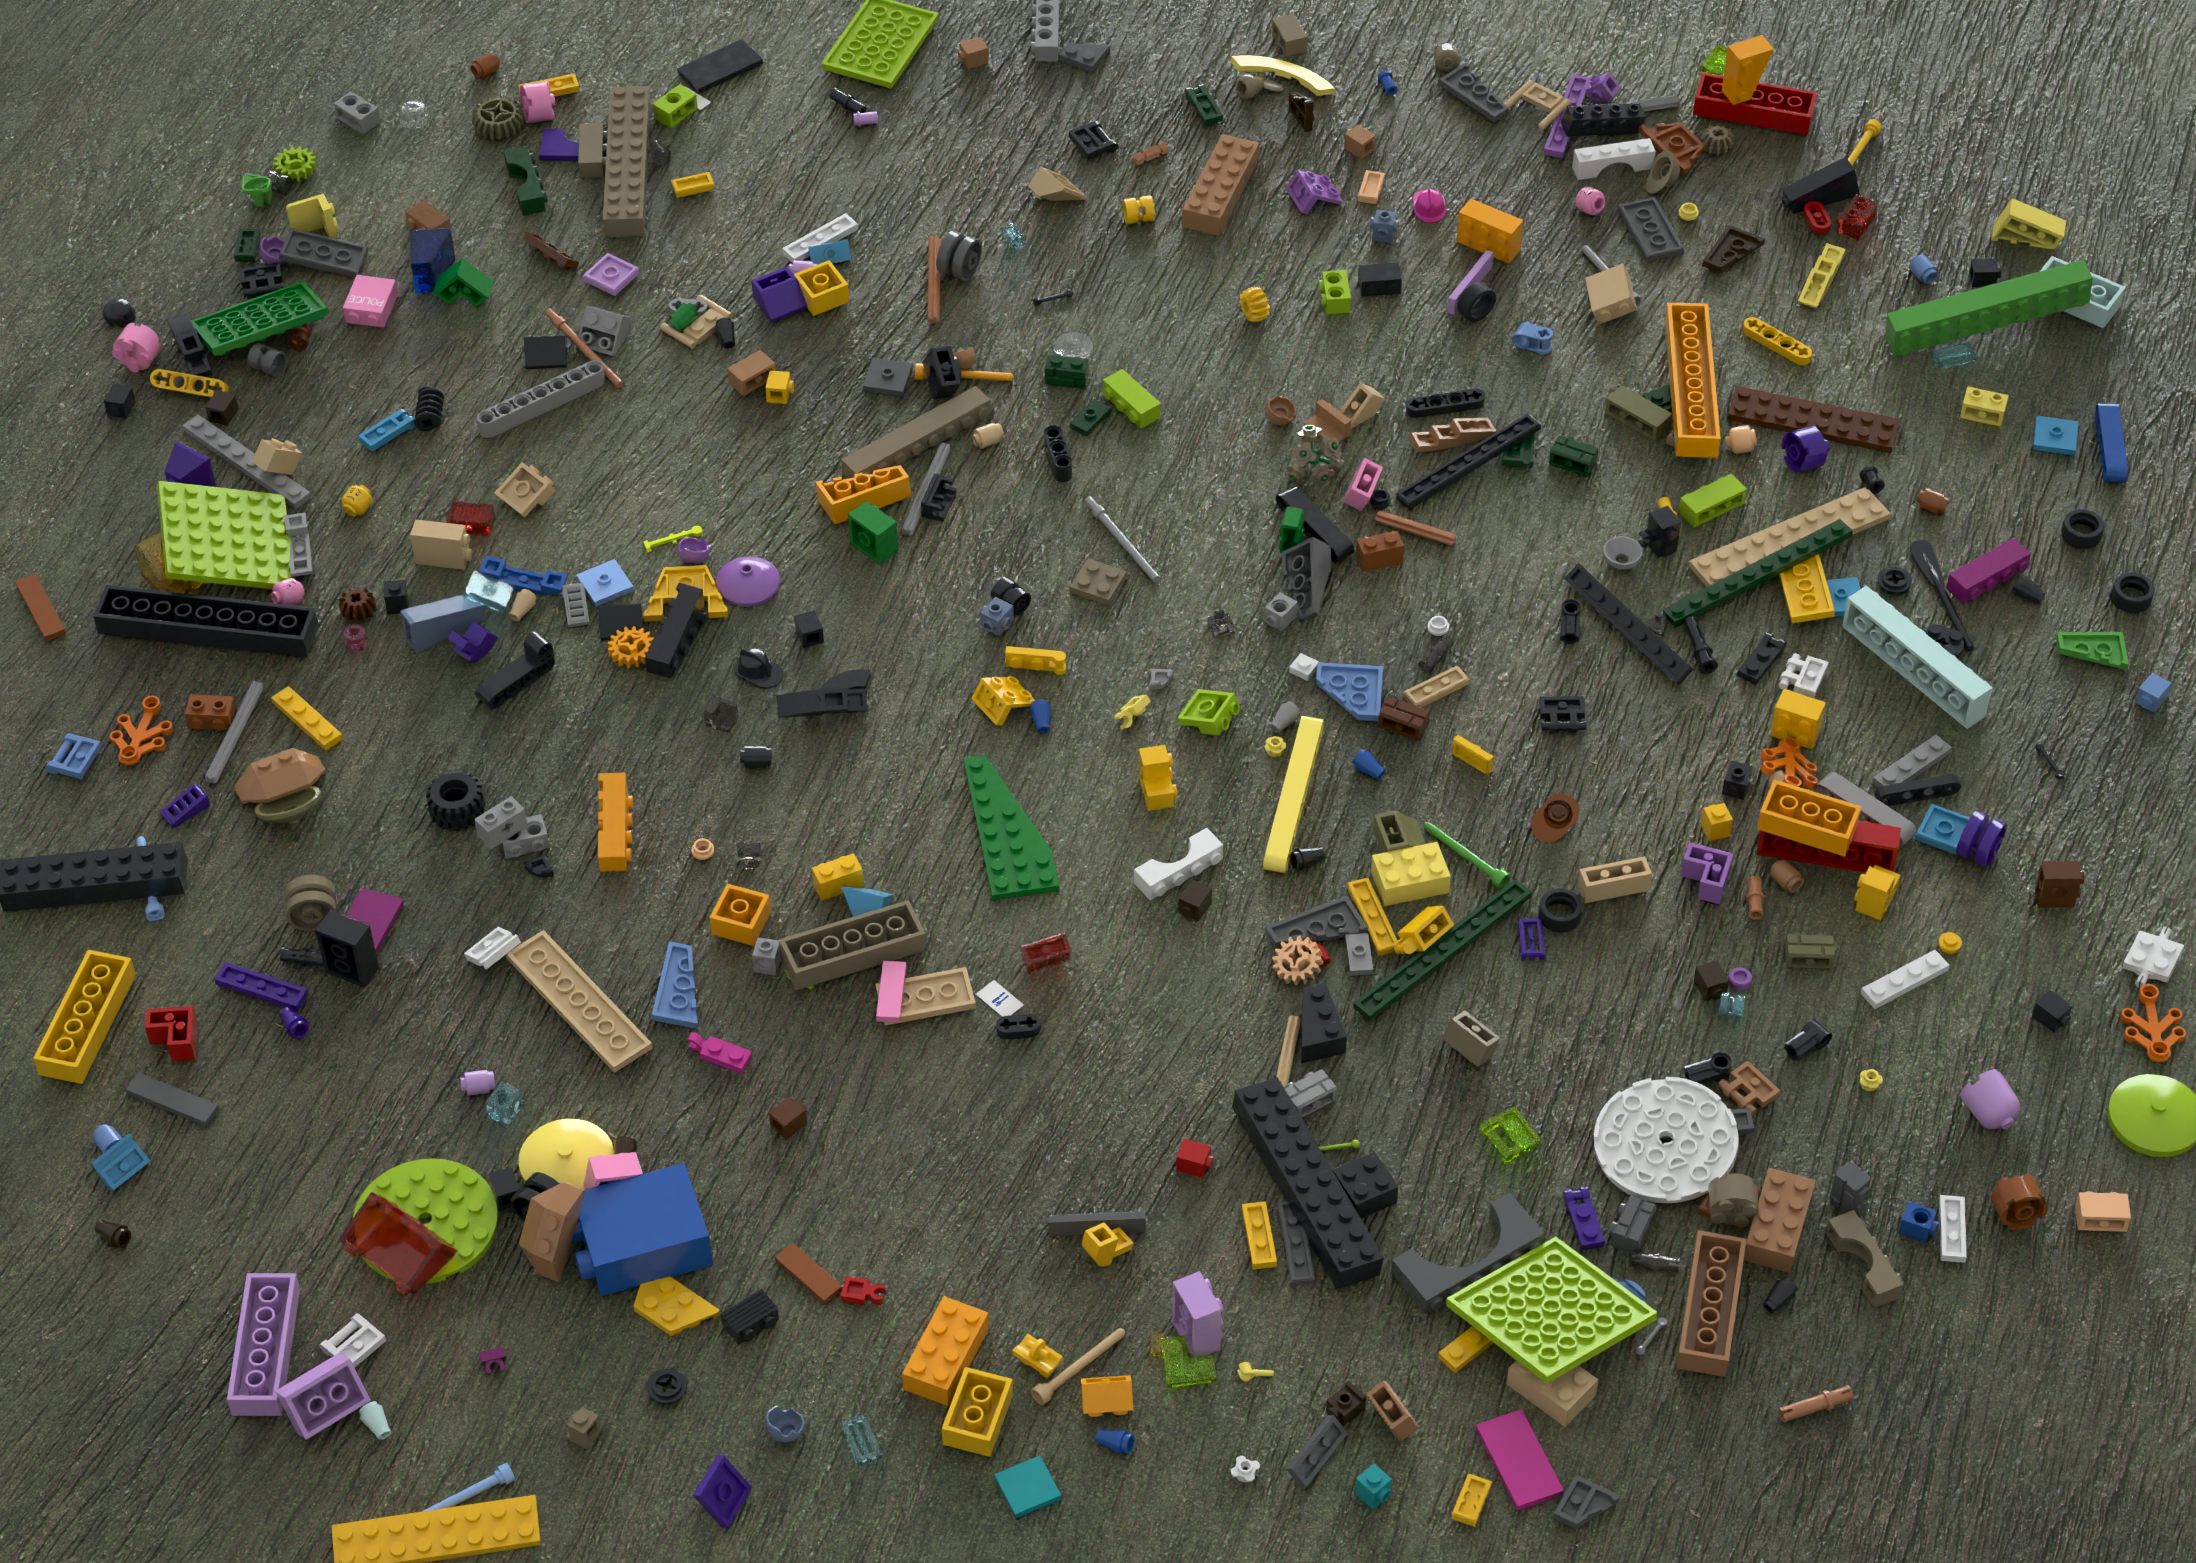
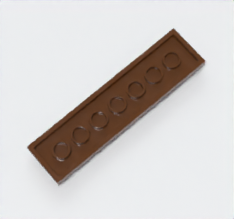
M1740 386L1735 388L1727 420L1785 432L1815 425L1826 440L1892 453L1900 421L1898 418Z

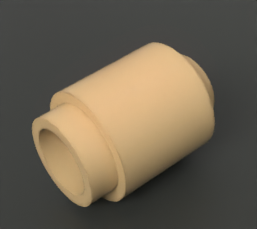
M990 423L974 429V434H972L975 446H979L981 449L999 443L1001 439H1004V431L999 423Z

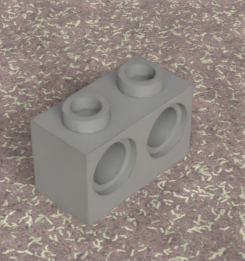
M351 91L334 103L336 118L361 134H365L380 123L378 108Z
M541 814L527 817V827L501 843L506 859L550 848L548 834Z

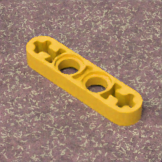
M1750 317L1745 319L1743 333L1746 336L1798 365H1807L1811 362L1812 350L1808 346L1758 318ZM1764 335H1772L1774 338H1766ZM1782 344H1788V345H1790L1791 347H1789V348H1784V347H1782L1781 345H1782Z
M156 369L150 375L151 384L161 389L210 398L216 392L210 390V386L222 387L223 392H229L228 385L218 379L163 369ZM162 375V377L168 378L169 382H159L157 381V377H161ZM183 377L184 385L177 388L175 385L176 379ZM198 380H202L204 383L201 391H196L194 388Z

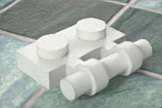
M1795 653L1786 663V671L1782 672L1780 676L1779 687L1787 689L1788 685L1794 684V692L1814 698L1829 662L1807 656L1806 661L1800 660L1801 656ZM1797 670L1801 671L1799 675L1794 674V672Z

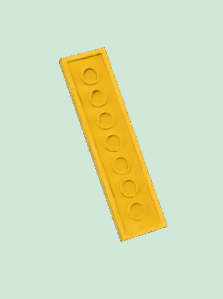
M536 1495L332 1525L334 1563H425L541 1545Z

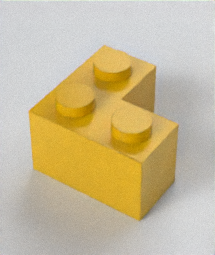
M1165 745L1139 749V780L1148 811L1174 807V798L1178 797L1176 784L1172 785L1171 783L1173 781L1171 769L1173 758L1171 753H1167Z
M1877 865L1874 868L1869 866L1866 874H1861L1857 886L1860 888H1858L1854 897V901H1857L1855 911L1881 921L1898 889L1901 875Z

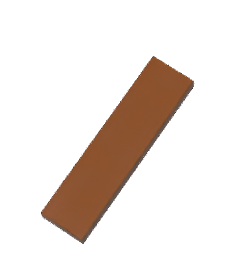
M36 574L16 580V587L45 641L47 642L65 635V628Z

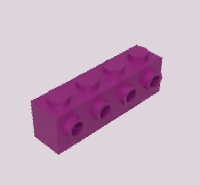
M2012 538L1951 572L1946 589L1963 604L1971 599L1974 600L1980 594L1987 590H1992L2003 581H2008L2017 573L2024 572L2029 566L2031 553L2015 538Z

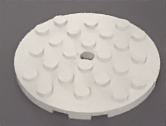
M1666 1077V1079L1652 1081L1649 1078L1633 1083L1632 1087L1623 1092H1617L1601 1110L1594 1130L1596 1158L1607 1178L1627 1194L1655 1203L1684 1202L1708 1193L1709 1183L1714 1178L1719 1177V1180L1725 1179L1726 1174H1729L1738 1153L1737 1123L1730 1108L1728 1109L1721 1101V1098L1709 1088L1697 1082L1677 1077ZM1669 1136L1673 1141L1662 1144L1660 1138Z

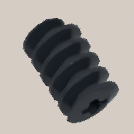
M423 387L418 392L414 424L421 431H431L441 423L444 394L438 389Z

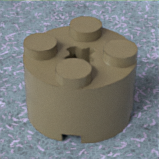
M1733 1173L1726 1174V1178L1719 1180V1177H1716L1709 1183V1212L1712 1222L1716 1224H1735L1737 1227L1748 1226L1749 1221L1753 1220L1754 1215L1759 1212L1757 1184L1752 1182V1178L1747 1175Z

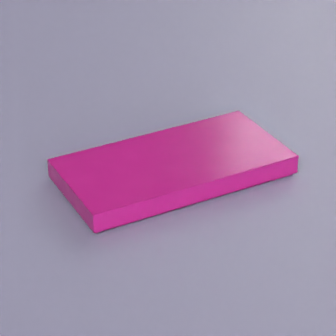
M1522 1409L1476 1424V1431L1517 1511L1564 1494V1490Z

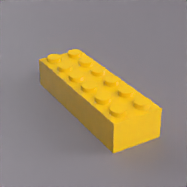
M87 950L33 1058L38 1075L83 1084L136 976L131 958Z

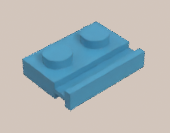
M130 1134L124 1136L90 1163L110 1191L115 1190L150 1162L139 1145L133 1141Z

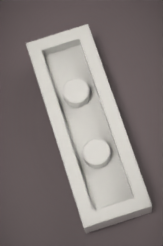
M1940 1195L1941 1261L1965 1263L1967 1257L1965 1197Z

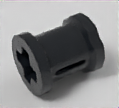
M1869 466L1860 472L1859 477L1865 482L1867 490L1877 494L1884 488L1885 483L1878 477L1876 467Z

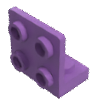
M1297 170L1286 187L1298 209L1303 214L1309 213L1317 199L1340 205L1343 202L1338 190L1334 188L1331 179L1326 175H1317L1310 171Z

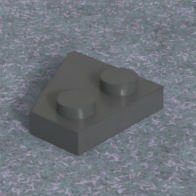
M1067 44L1059 54V61L1093 72L1110 52V45Z
M1575 1475L1556 1508L1553 1519L1577 1529L1618 1504L1620 1495Z

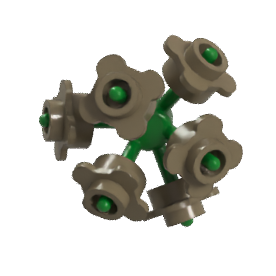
M1314 425L1303 426L1301 432L1297 434L1298 437H1302L1304 443L1299 448L1295 447L1292 450V454L1296 456L1298 461L1293 466H1287L1288 478L1294 483L1299 482L1304 485V478L1307 475L1305 467L1310 463L1314 466L1310 479L1318 482L1320 486L1325 485L1330 477L1335 476L1336 471L1340 472L1341 468H1344V460L1340 459L1342 452L1339 451V440L1336 437L1332 439L1324 437L1320 450L1313 449V442L1318 440V433H1321L1322 429ZM1320 454H1323L1325 457L1332 456L1331 460L1320 457ZM1318 461L1329 464V467L1327 468L1324 464L1318 465Z

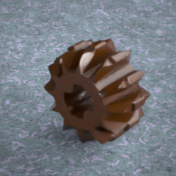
M359 587L356 590L349 588V592H343L342 598L339 599L340 612L343 617H346L348 622L353 619L356 623L361 619L366 622V618L373 617V612L376 611L374 595L367 588L362 590Z

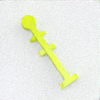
M694 526L691 530L682 531V533L675 535L672 533L668 537L655 541H643L647 553L652 552V547L669 542L677 544L679 539L689 536L697 537L702 535L703 532L700 526Z

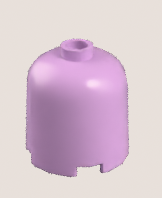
M1997 1069L1980 1074L1978 1076L1980 1080L1974 1085H1971L1970 1082L1966 1084L1959 1095L1984 1128L1990 1130L2007 1129L2015 1123L2014 1119L2020 1111V1103L2002 1073L1998 1072Z

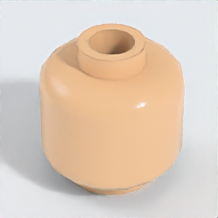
M1748 425L1731 428L1729 436H1726L1727 448H1732L1734 454L1753 451L1754 446L1757 445L1755 429H1751Z

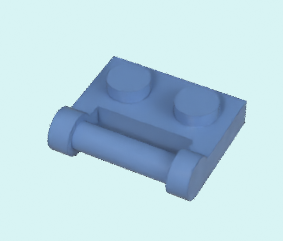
M67 733L63 738L64 743L53 760L47 763L45 769L51 774L60 773L82 779L102 748L101 742ZM73 747L64 763H61L65 758L66 754L68 753V751L70 750V748Z

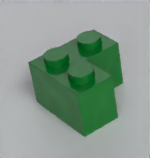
M462 258L438 276L433 294L448 305L459 296H462L477 307L489 298L494 281Z

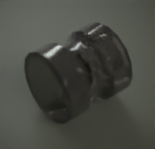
M275 171L268 173L267 177L271 179L272 191L276 190L279 194L287 195L292 188V178L288 175L281 176Z

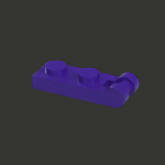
M1580 1187L1577 1191H1572L1571 1189L1564 1190L1563 1199L1581 1251L1605 1247V1239L1590 1198L1588 1187ZM1581 1200L1582 1204L1575 1205L1574 1201Z

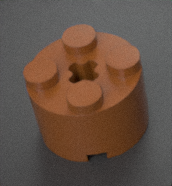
M2025 1174L2012 1178L2004 1177L1997 1181V1187L1992 1193L1991 1201L2003 1225H2007L2011 1230H2023L2035 1225L2033 1221L2040 1217L2042 1220L2048 1211V1204L2032 1175Z

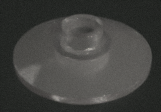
M1080 331L1061 333L1053 342L1055 354L1061 356L1087 358L1094 349L1092 338Z

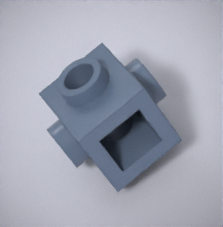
M1377 209L1375 217H1371L1370 229H1373L1372 240L1392 243L1394 233H1397L1399 228L1396 212Z
M995 597L980 612L981 627L999 636L1010 627L1014 620L1013 605Z

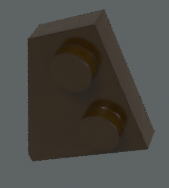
M1298 92L1290 93L1289 110L1305 132L1311 131L1313 129V121L1315 120L1313 114L1314 101Z

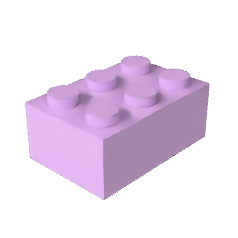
M1200 1271L1173 1281L1172 1323L1193 1360L1220 1350L1221 1339L1223 1338L1221 1326L1223 1325L1221 1312L1224 1311L1222 1302L1219 1298L1214 1297L1210 1281L1204 1279Z
M341 1352L275 1391L296 1433L306 1440L371 1401L350 1358Z

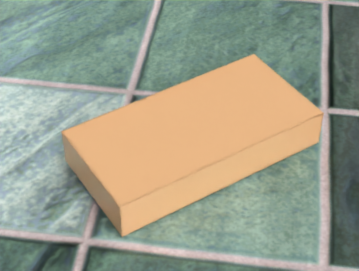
M1366 170L1358 194L1359 202L1377 204L1385 180V173Z

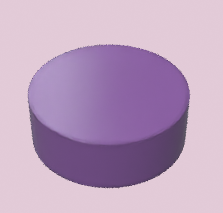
M1734 968L1729 973L1728 984L1734 990H1746L1751 985L1752 975L1745 968Z

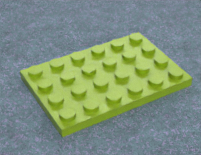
M865 0L821 63L822 69L892 89L939 20V13L893 0Z

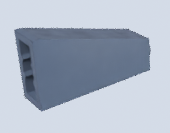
M472 593L404 609L400 613L406 641L416 653L447 639L452 631L459 633L469 628L472 622L480 623L484 621L483 611L485 607L480 599H476Z

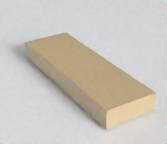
M1455 666L1404 691L1403 697L1409 704L1424 707L1469 685L1470 679L1458 666Z

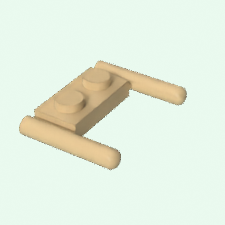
M1528 80L1504 103L1510 109L1523 97L1525 101L1549 112L1550 114L1538 125L1541 130H1544L1566 110L1567 106L1571 105L1569 99H1564L1560 94L1536 82L1534 83L1532 80Z
M698 295L696 299L704 300L709 310L684 329L683 333L666 323L660 325L662 331L691 349H694L697 344L699 345L716 332L715 323L718 319L724 317L732 319L733 317L731 312L703 295Z

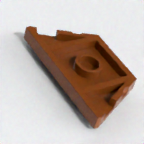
M1682 123L1657 124L1656 128L1646 129L1645 125L1639 126L1638 132L1645 139L1650 138L1654 148L1659 153L1665 150L1673 153L1682 175L1688 172L1704 151L1705 145Z

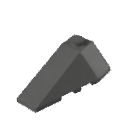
M1314 537L1282 552V571L1289 581L1288 588L1292 591L1294 600L1298 602L1297 614L1302 621L1319 613L1331 567V546Z

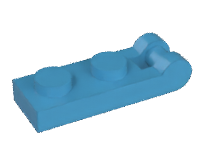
M399 409L358 435L359 442L373 452L404 431L414 429L416 427L414 424L415 418L409 416L408 412L404 409Z

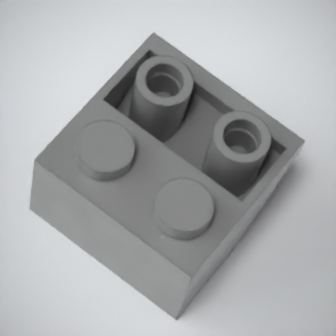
M586 306L578 336L591 350L614 356L627 338L632 318L597 307Z

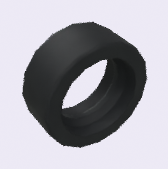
M1476 282L1461 294L1457 302V309L1468 321L1478 322L1485 318L1493 309L1496 303V294L1485 283Z
M2087 509L2073 510L2065 516L2061 529L2062 537L2072 547L2078 549L2093 548L2101 541L2104 521L2093 511ZM2083 524L2092 528L2094 533L2082 534L2073 530L2071 526Z
M2135 572L2121 574L2115 579L2111 593L2112 601L2116 607L2129 613L2145 611L2151 606L2155 592L2154 584L2143 574ZM2136 588L2142 591L2145 596L2140 598L2129 597L2121 589Z
M1551 889L1540 899L1539 919L1551 931L1561 933L1571 931L1581 922L1583 909L1581 898L1569 889ZM1560 903L1571 907L1574 913L1567 917H1558L1551 914L1547 908L1553 904Z

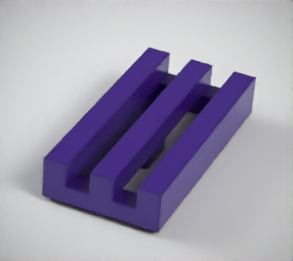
M1518 919L1521 960H1526V957H1530V960H1535V957L1544 960L1545 952L1541 919ZM1524 924H1527L1529 951H1526ZM1532 924H1536L1539 951L1534 949Z

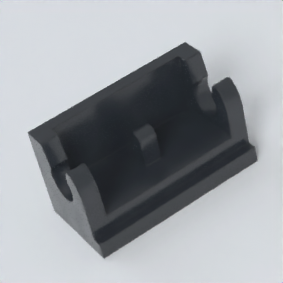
M934 473L921 501L922 517L944 522L957 493V488L947 486L945 483L953 485V479Z

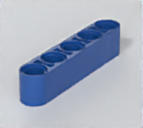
M2097 403L2095 422L2103 481L2125 483L2127 481L2128 466L2119 404Z

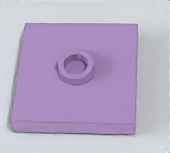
M607 253L583 275V281L616 296L640 271L638 267Z

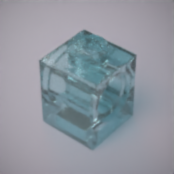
M501 1081L486 1101L488 1115L495 1121H502L509 1125L524 1105L522 1091Z

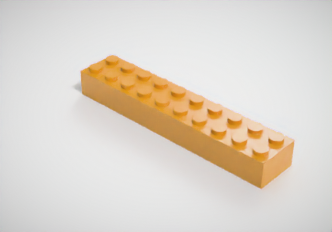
M1667 302L1665 331L1676 456L1718 458L1721 437L1708 304Z

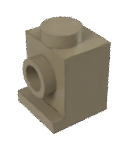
M581 1407L568 1420L566 1439L587 1450L601 1432L599 1416Z

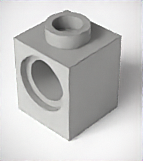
M1280 592L1265 607L1264 622L1271 627L1283 631L1297 617L1298 602Z
M757 937L752 954L755 973L777 975L781 962L779 940Z

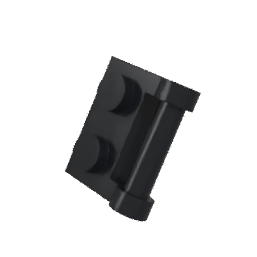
M1098 121L1090 122L1069 131V138L1088 160L1106 152L1114 153L1119 147L1116 141L1111 140L1102 130V126ZM1094 134H1096L1103 141V143H1101Z

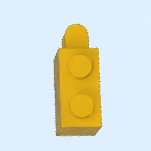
M1444 906L1426 907L1397 932L1400 939L1394 945L1395 952L1397 954H1411L1415 951H1425L1453 927L1454 923Z

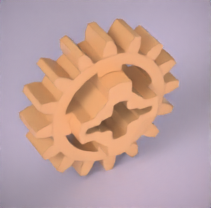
M1298 936L1296 941L1289 937V943L1281 942L1282 949H1275L1277 956L1272 957L1274 962L1273 968L1277 972L1280 979L1284 978L1287 984L1291 980H1293L1295 985H1298L1299 980L1307 984L1306 978L1310 977L1314 980L1313 973H1320L1321 971L1318 965L1323 964L1322 952L1318 949L1317 943H1312L1309 937L1304 941L1301 936Z

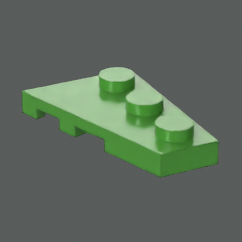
M2057 632L2056 641L2059 654L2128 670L2129 663L2123 632Z

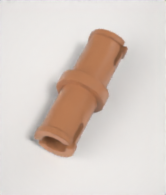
M1757 876L1750 877L1747 880L1748 893L1746 901L1749 904V917L1753 920H1759L1764 915L1762 880Z

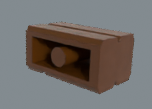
M1389 696L1379 713L1378 726L1419 741L1429 725L1430 711L1426 710L1423 706H1415L1401 698L1396 699Z

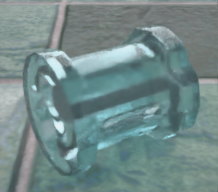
M1010 223L1002 229L1001 235L1010 242L1009 244L1012 249H1020L1025 245L1026 236L1018 231V227L1014 223Z

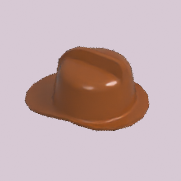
M1562 793L1548 798L1532 818L1531 829L1535 837L1547 843L1555 842L1563 837L1579 816V807L1576 800L1570 795Z

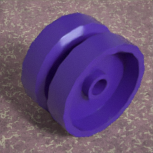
M1976 810L1961 834L1956 855L1966 860L1974 856L1975 864L1984 868L1989 867L2003 842L2007 824L1997 819L1989 823V816Z

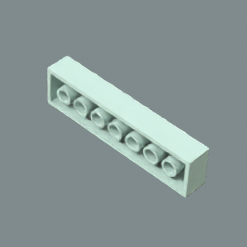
M1868 586L1863 587L1848 597L1842 626L1966 729L1986 717L1992 687L1986 681L1977 676L1970 668L1961 663L1954 655L1945 650L1938 642H1935L1922 629H1919Z

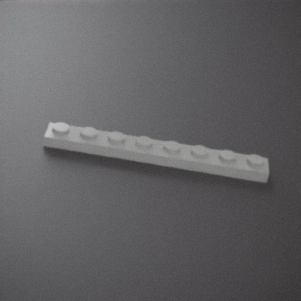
M199 414L183 425L184 432L271 493L282 494L285 497V503L295 510L311 499V494L308 490L285 474L266 472L251 462L255 455L252 451Z

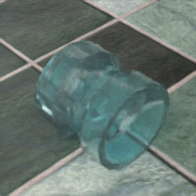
M1721 992L1719 1015L1733 1014L1735 1017L1742 1018L1745 995L1737 994L1732 996L1729 993ZM1730 999H1732L1731 1010H1729V1008H1730Z

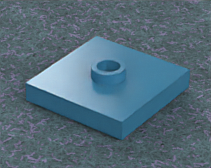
M2036 416L2033 450L2075 456L2078 421Z
M1857 577L1826 580L1835 610V617L1845 615L1848 597L1861 589Z
M1931 804L1916 833L1915 840L1956 855L1959 839L1970 818Z

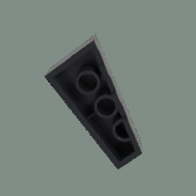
M680 582L676 587V591H678L676 599L671 598L669 603L668 617L663 616L659 634H655L645 656L647 672L671 678L674 672L679 670L682 658L688 654L692 641L697 639L701 625H705L707 620L703 589Z

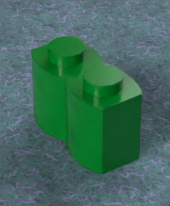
M1287 507L1285 509L1279 530L1281 537L1279 550L1281 554L1283 551L1302 542L1304 536L1303 523L1305 520L1303 509Z

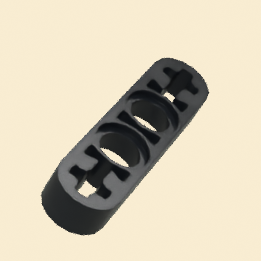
M1467 389L1413 397L1406 402V413L1410 417L1419 418L1479 409L1485 403V393L1480 389ZM1451 400H1459L1460 403L1454 404V403H1452V402H1450V401H1451ZM1431 403H1439L1440 406L1434 407V406H1431L1430 404H1431Z
M1948 774L1885 785L1878 788L1874 794L1875 798L1887 806L1954 795L1961 789V784L1956 775Z

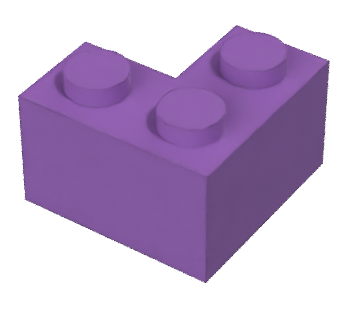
M1689 842L1683 860L1681 876L1700 881L1698 899L1720 904L1730 875L1733 853Z

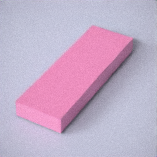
M883 961L876 1014L877 1021L900 1022L906 962Z

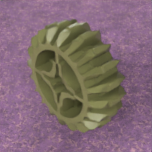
M495 96V99L488 98L487 101H481V104L476 105L471 119L475 132L479 136H484L485 140L491 138L492 141L495 139L501 141L502 138L509 139V136H515L516 133H519L521 128H523L525 117L523 109L517 101H512L511 98L505 99L504 96L501 98Z

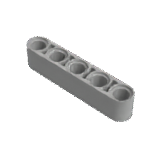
M1835 772L1828 773L1815 785L1816 793L1862 806L1859 821L1900 827L1899 848H1902L1917 833L1915 825L1910 820Z

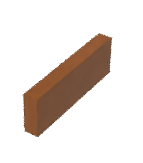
M794 1243L775 1256V1262L824 1305L842 1291V1285Z

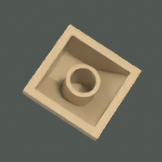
M1041 166L1028 184V187L1033 190L1032 194L1040 200L1043 198L1050 201L1085 200L1087 197L1063 175Z

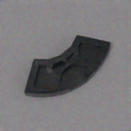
M859 669L842 672L830 678L820 689H866L871 676V670Z

